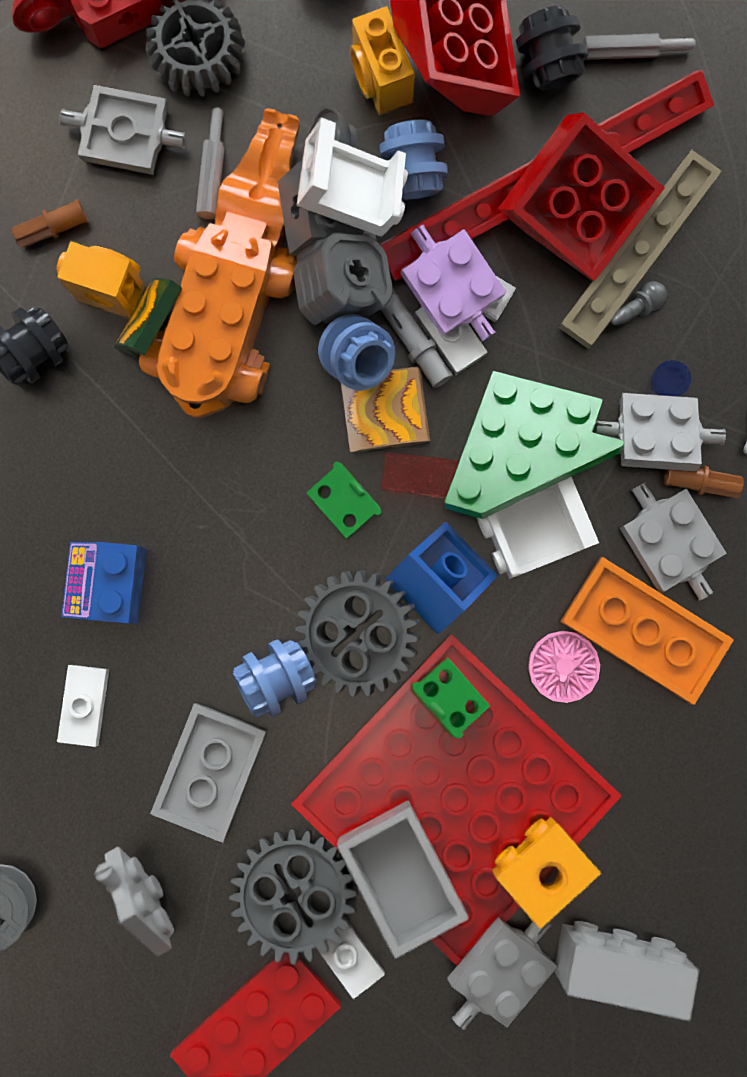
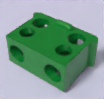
M335 462L333 464L334 468L306 493L344 537L350 539L376 515L378 517L382 516L383 511L341 462ZM328 487L331 489V494L328 498L324 499L321 496V492L324 488ZM355 516L356 524L348 527L346 525L347 517Z
M449 658L444 659L422 680L410 684V691L452 738H462V731L490 707L487 701ZM441 671L446 672L448 675V681L445 684L440 682L438 677ZM467 701H471L474 705L471 713L465 710Z

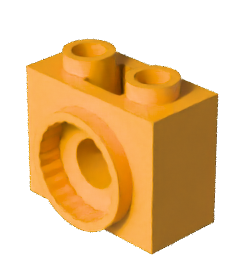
M386 6L353 18V45L350 46V57L358 84L365 98L372 97L379 115L413 103L415 73L403 43L393 27L388 7Z
M70 241L67 252H63L60 255L57 263V278L77 301L129 319L136 309L145 288V284L139 277L141 267L132 259L107 248L91 246L89 248Z
M551 817L546 822L543 819L535 822L525 833L527 839L516 849L510 846L504 850L495 860L497 866L492 870L497 880L540 929L601 874ZM546 866L557 867L558 874L553 882L545 884L539 881V874Z

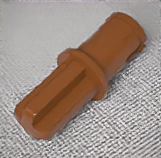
M77 199L50 212H47L46 209L42 210L43 215L14 226L12 233L17 244L24 248L51 236H54L56 239L59 237L58 233L84 222L87 223L88 219L81 203Z
M704 465L698 471L666 469L664 485L696 490L697 495H703L706 492L739 498L743 491L744 478L742 476L711 471L709 466Z

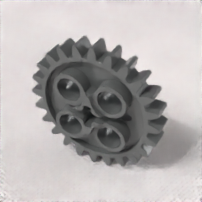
M365 570L357 571L355 579H353L350 571L342 572L341 582L335 576H330L327 578L328 588L322 584L314 587L319 598L308 596L304 599L311 609L298 612V615L306 620V624L295 627V630L305 634L306 638L299 641L298 644L300 647L308 648L309 652L305 656L308 661L313 660L315 663L312 668L313 673L316 674L320 671L324 673L321 685L325 686L332 680L336 681V693L343 691L347 685L352 697L359 693L361 686L366 696L374 693L375 685L382 692L389 688L387 678L393 683H397L402 679L397 669L406 672L412 667L405 657H415L418 654V651L409 645L421 639L420 635L411 632L410 629L420 623V620L415 618L409 619L407 615L415 606L414 604L402 605L401 600L406 592L401 591L393 594L391 592L394 586L393 580L387 581L381 586L379 573L373 574L369 581H367ZM355 596L361 597L366 603L367 609L363 616L358 615L353 610L352 601ZM382 610V617L360 634V639L349 643L338 656L333 654V650L355 633V627L366 623L376 611ZM328 621L333 622L338 628L336 640L330 639L325 633V625ZM379 626H385L390 630L392 634L390 645L379 641L377 637ZM351 651H356L362 656L364 662L362 669H357L350 663L349 656Z
M296 829L290 830L287 841L284 840L280 832H275L273 836L274 845H271L265 838L260 839L259 844L262 852L259 853L254 849H248L246 852L252 862L250 864L243 862L237 864V867L244 873V876L231 880V883L240 887V893L229 896V900L240 902V908L233 911L231 916H243L245 921L239 926L237 931L238 933L246 930L252 932L247 942L248 946L258 941L263 943L260 951L261 956L266 955L271 949H275V962H280L285 953L289 952L291 963L296 964L299 960L300 952L303 951L307 960L312 961L315 956L314 947H317L325 955L329 952L326 939L329 938L338 944L342 938L336 929L338 927L342 929H349L351 927L349 921L343 916L345 913L351 914L357 910L356 907L347 903L348 898L358 895V891L347 888V883L352 881L354 877L352 874L343 873L342 869L347 866L345 860L336 861L335 856L338 853L336 846L328 851L324 849L326 845V838L324 836L319 838L314 844L312 843V831H306L302 840H299ZM297 856H303L309 861L310 871L305 878H298L292 872V862ZM276 864H280L283 868L289 886L292 889L298 887L301 889L303 894L298 897V901L308 916L311 917L313 921L312 927L307 926L298 903L295 901L288 903L286 900L290 890L276 872ZM264 877L272 879L276 885V893L271 900L263 898L259 893V883ZM316 891H323L330 898V908L326 913H319L312 907L311 898ZM282 913H289L296 920V930L292 935H287L279 929L278 919Z

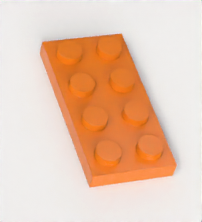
M604 557L599 558L560 621L691 705H695L734 641L725 633Z

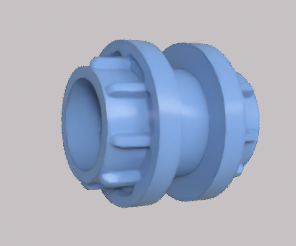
M411 120L390 126L384 132L385 141L379 145L380 157L388 160L397 151L406 153L404 169L408 171V176L402 189L401 200L421 199L440 193L443 189L442 180L448 177V167L446 163L436 162L435 153L445 148L444 136L436 133V127L428 120Z
M347 314L338 317L326 327L319 341L318 355L321 365L330 375L346 387L362 391L377 386L388 376L394 365L395 345L389 333L364 316Z
M276 639L268 643L270 655L257 660L254 654L250 652L242 656L243 664L234 668V680L252 715L259 717L268 713L273 718L281 714L278 702L291 696L296 704H300L307 700L306 693L314 689L316 678L310 663L299 644L292 640L282 644Z

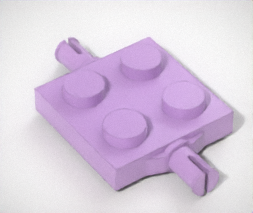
M424 225L419 226L418 229L416 228L410 235L423 253L416 261L402 269L401 276L442 336L458 326L471 323L483 342L496 333L483 313L489 305L506 294V290L465 229L447 241L435 244Z

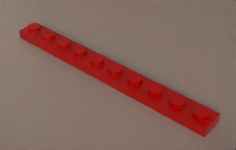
M698 70L598 125L629 153L714 106V102L703 71ZM532 161L380 243L387 253L391 279L396 281L401 278L400 273L402 269L416 261L423 253L410 235L419 226H425V229L436 244L441 241H447L463 229L472 239L509 219L498 208Z

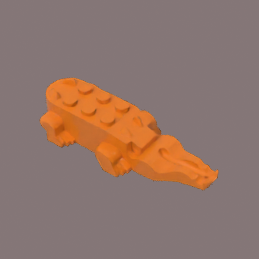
M268 108L264 110L262 122L258 126L257 133L253 137L247 152L237 168L222 182L218 192L215 225L210 223L207 228L189 229L187 233L184 232L180 236L175 248L174 262L181 270L185 271L180 285L182 290L175 301L164 332L158 331L146 354H140L139 365L141 371L159 378L184 412L193 418H201L222 411L233 401L251 403L257 398L258 394H262L271 366L270 363L264 362L265 357L259 355V351L253 349L265 309L269 297H287L296 287L293 273L297 264L296 255L289 254L288 248L281 247L286 231L277 182L291 170L300 124L297 116L282 114L274 109ZM190 403L202 405L198 409H193Z

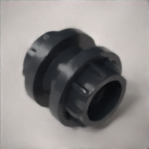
M562 5L550 6L527 16L519 25L520 36L515 41L519 53H530L532 61L523 68L526 80H534L535 86L540 88L541 91L559 88L581 77L585 71L583 61L589 56L585 44H574L572 36L581 29L578 17L570 15L569 11Z
M19 307L11 313L16 324L6 331L0 326V373L11 384H19L24 380L32 384L40 378L35 368L45 360L52 367L62 362L60 354L67 349L68 343L62 331L42 308L35 307L26 311Z

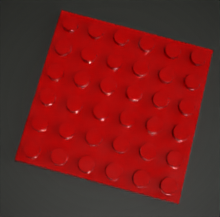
M450 634L294 799L291 805L334 847L338 848L337 844L340 836L409 800L468 916L467 920L430 939L458 966L498 917L507 922L521 907L497 880L492 871L497 866L495 863L497 857L510 846L516 849L527 839L525 833L535 822L540 819L546 822L550 817L578 845L622 795L464 645ZM446 658L453 662L490 705L485 712L462 731L463 737L460 739L450 737L410 691L411 683L422 680ZM441 671L438 677L440 682L445 684L448 681V675L446 672ZM467 701L465 710L471 713L474 705L471 701ZM546 866L539 874V881L543 883L557 867Z

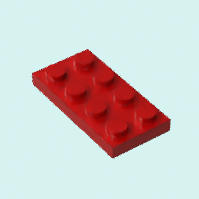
M286 952L280 962H275V957L270 960L172 1049L170 1056L187 1077H266L341 1008V1002L301 955L298 962L292 964L289 952Z

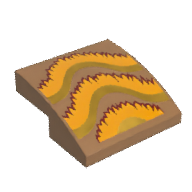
M419 367L392 369L383 382L368 390H353L341 383L350 452L356 454L387 447L400 448L430 442L421 369Z

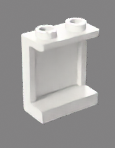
M321 118L305 140L297 206L382 237L393 224L397 225L400 222L404 213L405 205L401 198L402 189L408 176V171L404 169L406 153L397 151L390 160L386 161L334 140L336 123Z
M572 477L484 519L477 518L485 539L491 537L496 548V552L492 553V557L500 574L506 572L508 579L599 543Z

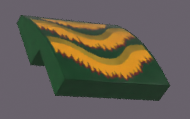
M153 279L114 347L120 352L138 357L139 354L145 355L180 294L182 287L171 279Z

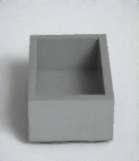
M409 800L339 837L337 846L395 958L468 919L465 907Z
M575 921L574 926L562 924L555 961L558 967L554 972L567 995L690 1021L699 970L686 958L687 955L675 948L676 944L670 940L652 937L651 942L637 940V935L629 931L613 929V934L598 931V927L591 923Z

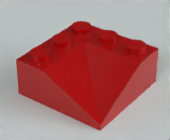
M390 0L393 27L425 82L461 110L493 116L520 97L506 0Z
M583 112L566 115L501 203L498 210L530 237L591 281H595L665 187Z

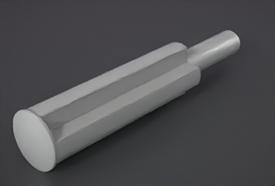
M659 34L585 36L583 44L586 45L589 54L586 60L658 57L659 51H684L695 48V40L693 38L661 39Z
M220 108L212 110L210 137L203 144L195 215L206 220L216 219L218 192L221 185L225 147H223V142L220 141L223 110Z

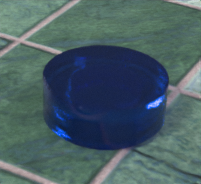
M676 360L663 362L654 370L651 376L652 389L660 396L680 397L691 385L689 369L685 364Z

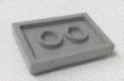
M194 703L150 814L223 843L267 730Z

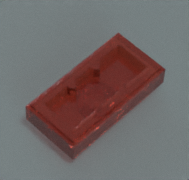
M385 452L381 491L446 498L460 460Z

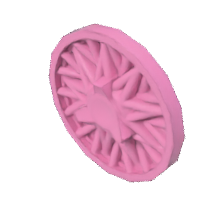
M559 631L547 634L536 643L529 656L528 671L531 682L540 694L552 701L568 703L580 700L592 691L599 679L600 662L597 651L589 640L574 632Z

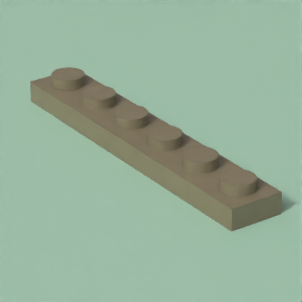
M691 150L665 184V189L598 278L590 284L559 328L590 349L719 176L721 170Z

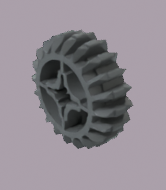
M173 0L171 8L161 4L160 12L162 16L152 15L151 23L153 28L146 29L148 39L146 52L150 57V65L157 72L159 80L163 84L168 82L174 92L182 87L184 94L188 97L193 89H198L199 95L204 97L205 88L212 87V90L218 94L219 82L230 86V73L239 74V62L244 61L245 52L243 48L246 44L244 34L241 32V23L238 18H234L230 7L223 8L219 0H213L210 3L208 0H186L184 2ZM190 38H193L195 44L199 46L202 53H199L197 47L193 45ZM216 52H219L212 60H210L212 55H214Z

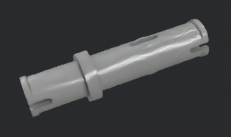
M393 289L390 301L380 310L410 352L408 355L410 361L418 364L433 388H438L449 381L453 374L436 352L437 345L433 339H427Z

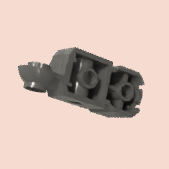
M324 106L319 109L314 116L308 136L318 121L324 118L336 123L334 140L356 148L357 131L352 124H348L337 109L330 106ZM301 160L277 182L289 254L296 255L297 264L293 273L299 309L314 325L321 321L330 324L338 317L347 314H358L367 318L384 308L393 295L387 253L377 242L375 234L297 206L303 160Z

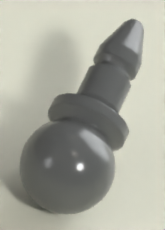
M656 281L645 283L639 291L631 295L630 303L617 311L612 318V324L627 323L637 315L645 317L652 311L661 309L667 301L666 288Z

